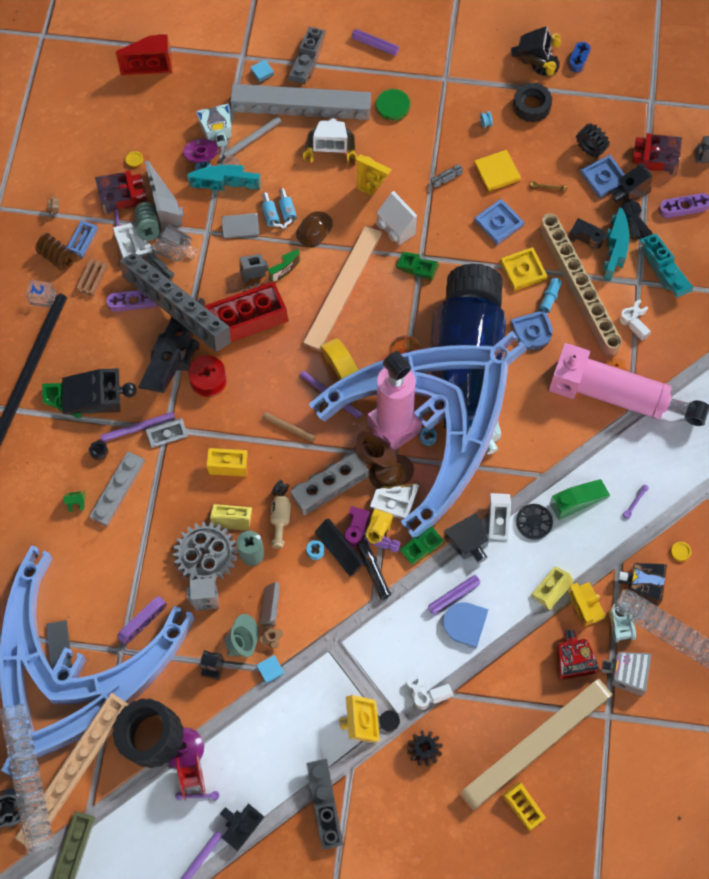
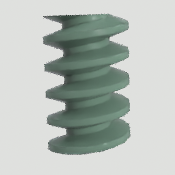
M148 202L139 204L134 211L136 233L142 240H154L159 236L156 207Z
M254 531L242 532L237 538L240 558L248 566L258 565L264 558L261 537Z

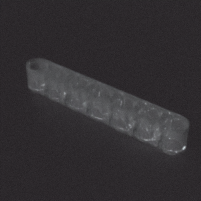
M623 589L614 606L618 613L709 669L708 638L633 591Z
M24 703L4 706L0 712L25 845L27 851L32 854L51 849L53 847V837L27 707Z

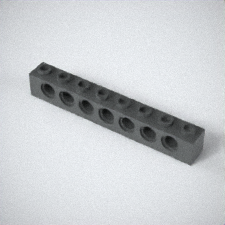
M133 252L120 260L123 278L215 352L231 343L230 329L227 324L138 254Z

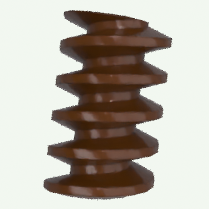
M44 233L36 243V252L59 270L63 271L70 268L77 258L75 252H72L69 248L66 249V245H61V242L56 241L55 237H51L49 233Z

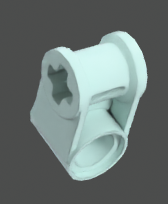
M624 602L615 603L609 611L614 642L618 643L619 640L624 639L636 640V630L629 606ZM615 609H621L624 612V616H617Z

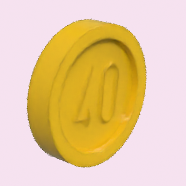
M133 151L127 154L126 163L129 167L138 168L143 164L144 160L140 152Z
M676 542L671 548V555L677 561H686L691 555V548L685 542Z

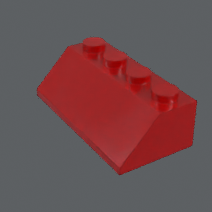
M274 281L204 306L229 326L231 342L289 322L287 309Z

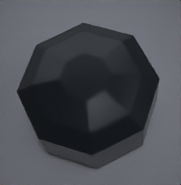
M99 440L93 442L89 447L91 457L98 461L105 459L109 453L106 443Z

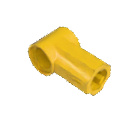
M374 509L365 535L370 543L376 544L382 541L385 532L389 531L393 514Z

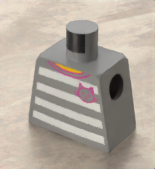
M618 652L614 662L603 660L601 672L612 674L611 684L613 686L643 696L647 689L651 654Z

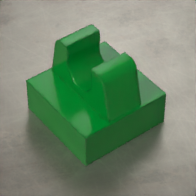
M85 491L69 492L63 496L64 504L67 505L69 512H73V504H78L80 511L84 510Z

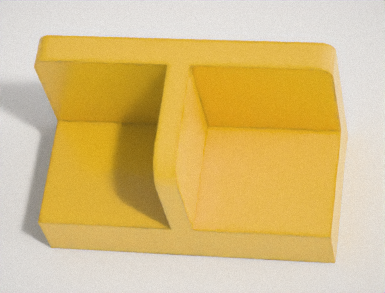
M209 448L207 458L208 473L210 475L247 477V450Z
M590 582L580 586L578 583L569 586V596L583 627L606 618L599 603L600 595L595 594Z

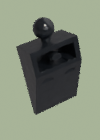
M119 368L97 369L63 377V414L121 412L120 394L128 398L133 397L137 393V387L130 382L120 386Z

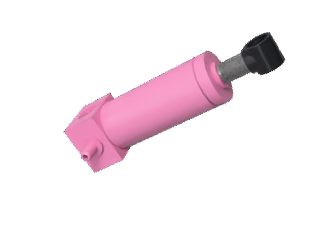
M567 343L564 344L550 385V392L574 399L576 393L658 420L661 419L663 412L668 410L679 415L681 414L691 425H705L709 412V404L706 402L694 400L688 403L672 398L670 394L671 385L589 359V350Z
M399 351L388 355L382 363L384 368L380 371L377 378V408L368 414V426L374 432L373 434L388 444L393 450H396L420 434L422 422L414 413L415 376L411 370L412 367Z

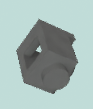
M703 136L701 143H698V146L695 147L696 163H709V136Z
M261 254L239 257L240 273L244 283H247L248 279L266 276L268 265L267 261L263 260Z

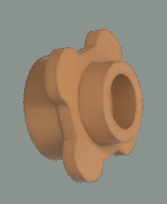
M52 194V199H48L47 210H51L50 215H53V212H59V198H54V194Z
M268 625L264 628L265 633L260 638V642L272 648H277L280 638L283 637V631L281 629H273L272 626Z

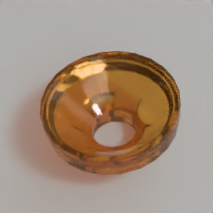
M407 335L400 336L391 342L389 355L395 351H399L402 354L423 348L416 338Z

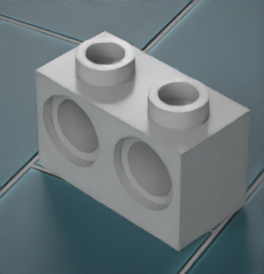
M215 579L190 580V587L186 588L187 599H189L190 605L193 604L195 611L219 609L218 588Z

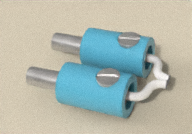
M285 189L279 190L281 196L279 205L286 222L284 226L279 224L280 220L274 202L270 201L268 193H263L264 203L261 207L268 226H280L284 229L287 228L288 224L297 219L292 199L287 197Z

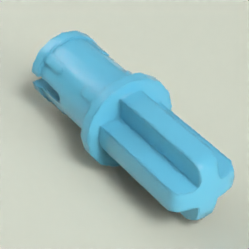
M558 278L552 279L548 289L544 291V298L539 306L541 311L545 310L546 313H549L554 300H557V294L562 284V281Z

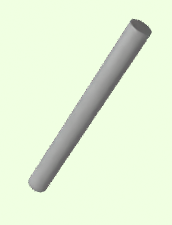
M277 116L222 154L224 159L227 160L282 122L281 119Z

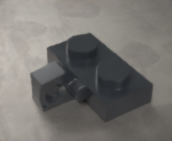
M249 803L242 812L236 810L234 814L225 807L220 815L228 821L225 824L228 830L221 838L238 852L265 816Z

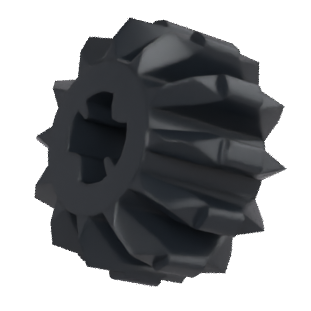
M421 730L420 737L414 733L412 737L415 741H408V745L412 748L407 749L408 754H413L411 761H415L418 758L417 765L421 766L422 761H425L426 767L430 766L429 760L436 764L437 758L435 756L441 757L442 752L438 749L443 747L442 743H436L439 737L435 736L432 739V731H429L428 736H425V732ZM424 744L428 745V749L431 750H426V752L423 753L422 748L419 747H423Z

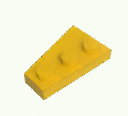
M360 154L356 159L357 190L373 196L392 169L374 161L368 156L365 157Z

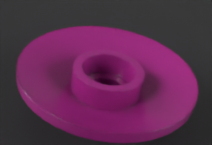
M208 139L194 140L183 149L184 157L191 162L197 163L209 161L218 153V145Z
M183 728L184 738L182 744H186V749L183 751L178 750L177 755L168 762L169 765L176 769L177 757L180 759L182 767L195 765L196 753H198L200 760L203 757V739L198 732L191 728Z

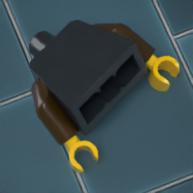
M547 26L523 34L520 37L519 45L511 47V54L513 57L520 56L524 64L531 63L540 68L545 67L546 74L552 76L556 70V63L553 61L547 63L546 61H549L551 47H560L561 36L559 34H553L552 36Z

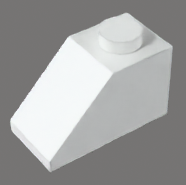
M490 493L489 539L509 540L510 494Z

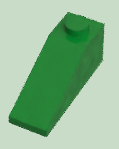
M599 479L573 486L554 494L549 504L558 520L610 497V493L603 481Z

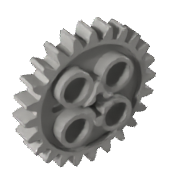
M205 522L202 523V527L195 523V529L193 530L187 527L189 533L181 532L183 539L177 538L176 540L179 545L174 546V550L177 551L173 554L174 558L177 559L174 563L176 566H179V573L184 572L183 577L187 578L190 576V580L214 578L216 583L217 577L224 580L223 573L230 575L228 568H235L234 563L231 561H237V556L233 555L238 553L237 548H233L237 545L236 541H231L233 535H227V528L221 531L220 524L214 528L213 522L209 524V527L206 526ZM199 538L206 539L203 544L196 543ZM217 546L224 547L220 552L214 551ZM207 550H208V551H209V554H205V555L203 556V555H202V552H203V553H206ZM190 555L197 556L194 561L187 560ZM208 563L215 564L211 569L205 568Z

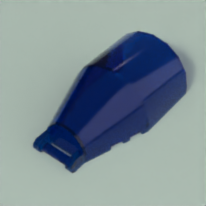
M456 297L443 301L434 309L430 348L459 345L494 346L506 336L505 312L497 304L482 298ZM500 352L497 355L496 359H503L505 357V353ZM450 369L431 372L432 376L446 380L459 387L465 398L468 416H475L483 386L485 369ZM440 402V405H441V408H442V409L444 408V405H445L444 402ZM446 417L444 418L443 428H447ZM469 420V427H471L473 420Z

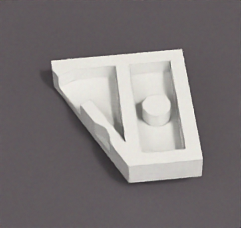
M132 224L113 227V233L122 258L133 252L140 257H145L148 253L157 254V248L146 240L139 238L136 228Z
M415 484L412 487L404 488L398 486L391 489H376L370 509H378L403 520L410 514L419 485Z

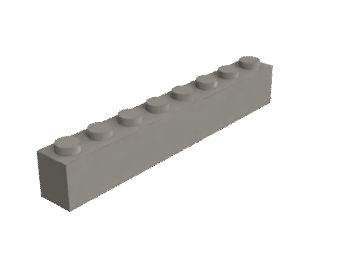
M233 84L231 108L233 112L238 113L249 112L255 114L266 113L272 115L282 114L289 116L369 120L371 92Z

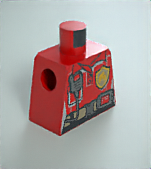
M575 630L563 632L565 642L560 643L557 647L559 681L597 674L600 667L588 640H577Z

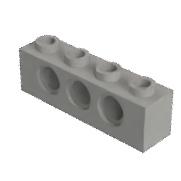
M356 452L347 454L340 462L328 465L325 471L320 474H313L305 483L295 485L290 491L291 498L302 515L305 516L368 478L369 469L357 457ZM343 470H348L350 473L348 475H342L340 472ZM326 480H332L334 482L331 485L324 484ZM316 490L317 493L315 495H309L308 491Z

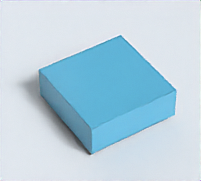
M266 60L250 67L251 72L259 83L274 75V71Z
M275 655L257 664V668L266 683L284 674Z

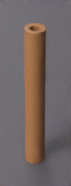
M267 412L263 415L264 420L312 443L316 439L315 435Z

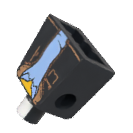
M635 563L631 568V573L619 572L618 583L629 585V596L659 606L663 598L667 564Z

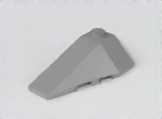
M148 160L145 161L161 229L167 224L172 227L183 225L181 220L184 217L182 207H178L177 200Z

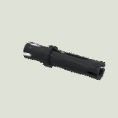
M368 541L359 543L357 549L365 562L363 566L367 568L380 600L390 597L392 594L377 564L378 559L373 555Z

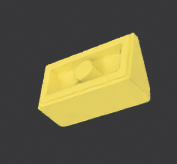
M213 504L210 523L213 522L214 528L220 524L222 529L248 531L252 508Z
M554 566L531 594V597L548 610H551L574 581L570 573Z

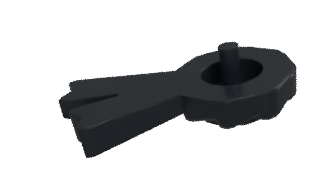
M633 199L624 201L620 208L624 210L629 222L631 239L635 237L640 238L641 234L644 238L652 235V231L640 218L642 212L640 204Z

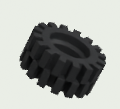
M592 123L587 124L577 133L576 142L579 143V147L583 148V152L586 151L587 155L590 154L591 157L597 158L609 147L610 141H608V136H605L606 133L602 132L600 127L597 128V125Z

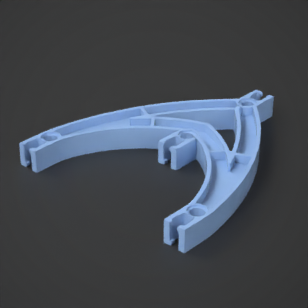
M513 331L494 346H443L401 354L412 367L411 370L415 376L416 383L415 395L430 398L414 412L415 415L429 431L445 417L447 426L445 453L437 479L423 503L401 521L403 526L408 529L411 528L410 524L415 520L419 519L422 522L414 531L411 529L408 531L412 537H419L429 527L436 524L451 508L470 482L487 451L502 408L508 365L527 350L522 342H519V346L510 352L506 349L512 342L518 340ZM500 352H504L505 357L501 360H497V355ZM384 360L362 368L336 382L309 403L310 407L317 412L316 414L321 420L326 422L347 404L365 397L377 395V378L380 371L384 368L382 364ZM450 369H485L480 400L470 430L468 411L462 390L446 380L424 373ZM338 394L337 401L332 402V397ZM444 402V408L437 410V404ZM328 403L329 406L320 413L319 408ZM433 410L435 414L426 422L423 416ZM431 510V517L425 520L423 517L425 511Z
M31 545L13 582L1 634V694L5 717L14 746L1 771L6 775L25 782L37 758L81 739L111 693L128 704L135 701L161 674L179 650L194 621L193 614L187 611L184 622L179 626L175 623L178 616H181L182 609L174 606L163 629L154 640L129 660L104 672L78 678L86 658L78 653L71 668L65 666L69 656L73 657L74 655L72 650L66 647L52 670L41 646L37 628L36 608L41 580L53 558L49 552L43 551V557L35 565V559L40 555L37 547ZM29 571H35L33 576L26 577ZM172 631L178 632L175 638H169L168 636ZM25 667L38 688L53 704L92 702L72 715L43 729L34 731L26 694ZM63 672H68V678L64 681H60V674ZM29 748V754L21 757V751ZM21 761L22 766L19 773H12L16 763Z

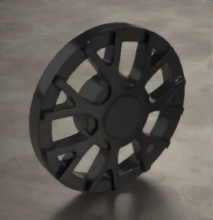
M528 504L518 512L516 526L524 537L538 540L550 533L553 526V518L546 507L540 504ZM528 508L532 512V514H530L529 516L525 512V510ZM536 508L542 510L540 515L535 513ZM548 515L549 520L543 521L542 516ZM519 518H527V521L519 522ZM542 524L549 527L547 531L541 528ZM526 525L530 528L527 533L522 530ZM538 529L539 536H534L533 530Z

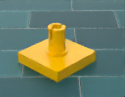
M355 695L346 696L347 716L339 718V722H344L339 724L342 730L348 729L350 739L371 743L379 742L376 700Z

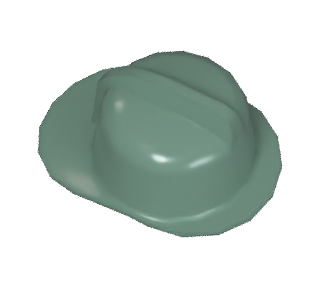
M248 614L239 615L232 629L225 637L228 656L250 657L254 652L259 638V627L256 621Z

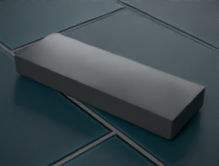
M67 620L47 623L52 670L64 648L70 649ZM69 656L65 665L69 668L72 667L71 656ZM68 672L61 673L59 680H66L69 675Z

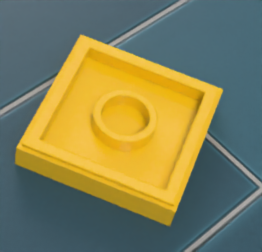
M507 150L474 161V165L488 192L521 180V176Z
M533 247L500 258L499 260L513 291L540 283L548 278Z

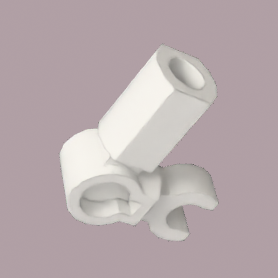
M637 300L633 307L625 308L622 311L619 321L622 325L629 326V329L643 341L650 335L651 331L637 317L638 315H644L648 307L640 309L638 306H640L641 300Z
M419 675L417 676L418 684L412 685L410 679H407V686L413 691L414 703L419 710L427 709L432 702L436 704L453 697L449 684L429 690V693H426L425 689L422 688V678Z

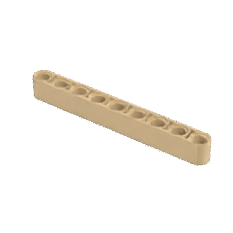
M551 213L544 215L540 228L541 234L599 346L605 355L610 357L617 355L622 343L618 331L558 217Z
M597 679L468 785L459 795L472 811L476 810L605 703L613 694L600 679Z

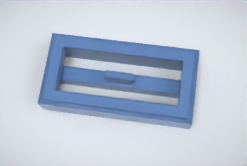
M81 220L67 248L83 258L98 231V226ZM84 226H86L85 231H84L83 234L81 235V237H80V239H79V242H78L76 248L74 249L73 247H74L76 241L78 240V238H79V236H80V234H81V232H82Z

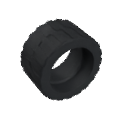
M475 263L464 264L451 270L447 276L446 308L455 316L463 319L482 320L494 316L500 311L502 306L503 279L501 274L490 266Z
M149 698L139 699L125 706L121 713L118 714L113 726L114 744L118 748L119 753L142 767H160L170 762L181 748L184 738L183 725L180 722L179 716L161 702ZM160 716L163 722V731L159 741L152 748L139 752L134 742L138 726L148 717Z

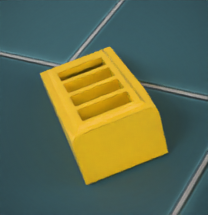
M515 783L501 795L528 831H531L546 818L522 783ZM516 792L520 793V795L512 799L511 796H513ZM524 798L526 801L518 807L517 803ZM530 806L531 809L523 814L522 811ZM535 812L537 816L528 821L527 818Z

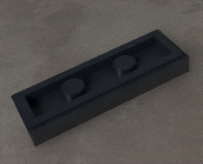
M325 519L317 528L315 534L350 577L354 576L365 562L332 521Z

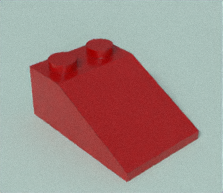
M168 34L150 35L116 51L121 75L172 73V54Z

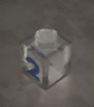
M30 280L26 298L30 305L51 308L52 302L56 298V290H54L52 283Z

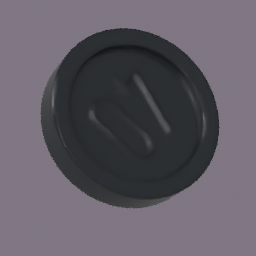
M392 710L383 712L379 719L381 728L388 732L396 730L400 724L399 715Z

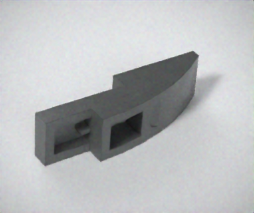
M313 27L308 28L300 45L299 55L289 74V81L306 84L308 78H311L321 51L325 30Z
M327 759L307 762L322 850L343 846Z

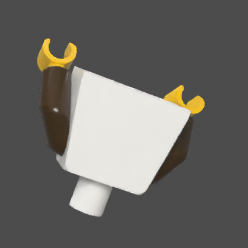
M333 118L328 121H320L318 126L308 133L305 147L307 150L303 152L304 162L306 157L311 156L310 162L313 163L314 156L312 150L347 153L349 151L346 159L347 164L349 165L350 158H353L356 164L357 155L354 153L356 150L355 136L348 128H345L344 122H338Z

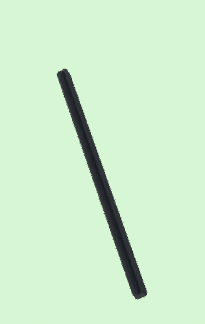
M61 293L57 294L0 419V447L67 301V296Z

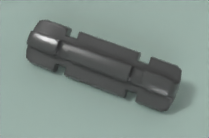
M460 164L453 166V169L449 168L438 174L439 176L432 177L430 182L436 188L441 183L444 184L455 178V175H461L463 168Z
M154 253L147 254L145 260L149 264L151 263L155 269L169 280H172L174 273L168 270V267L160 259H157Z

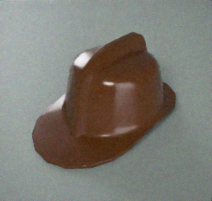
M322 211L310 213L298 227V241L306 247L319 245L333 226L331 217Z
M363 431L358 435L354 451L363 463H376L382 467H392L396 463V453L388 444L368 431Z
M396 455L397 461L392 467H382L375 463L369 471L370 482L378 489L382 485L394 486L403 484L413 476V463L402 455Z

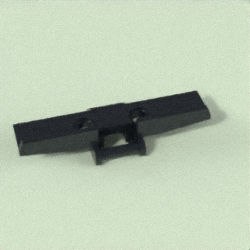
M200 298L197 302L205 306L204 298ZM173 317L165 332L158 336L151 351V361L138 386L139 389L164 393L177 370H189L190 361L195 350L200 348V343L192 339L193 333ZM177 332H183L182 335H175ZM188 349L182 360L180 351Z

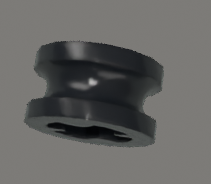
M280 479L273 487L271 494L284 496L289 489V484H284L283 480Z

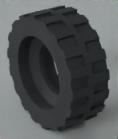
M533 82L523 84L517 89L514 95L513 110L520 119L526 122H539L549 115L552 96L547 87ZM525 98H539L541 101L540 107L529 108L525 106Z

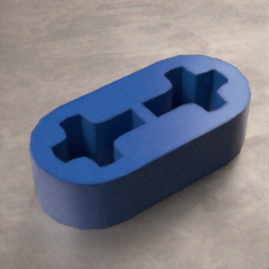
M579 42L576 44L569 61V69L571 71L580 72L583 70L590 53V45L588 43Z

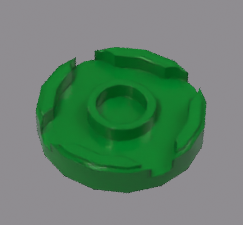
M385 90L376 100V110L386 120L392 119V121L403 119L409 113L410 99L401 90Z

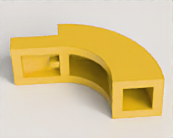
M338 338L320 345L327 363L332 366L339 380L358 371L350 353Z

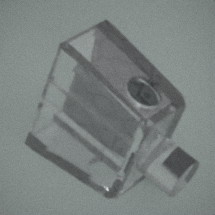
M167 224L159 233L151 250L156 254L175 261H180L184 256L194 260L198 252L197 249L190 246L192 238L170 224Z

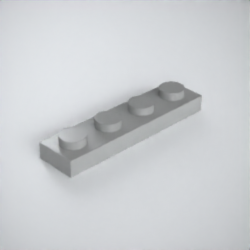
M127 451L91 512L90 519L108 527L142 469L145 459Z

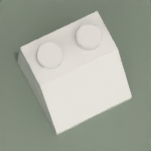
M393 191L377 211L376 223L380 229H384L388 233L391 241H395L400 246L416 235L417 215Z

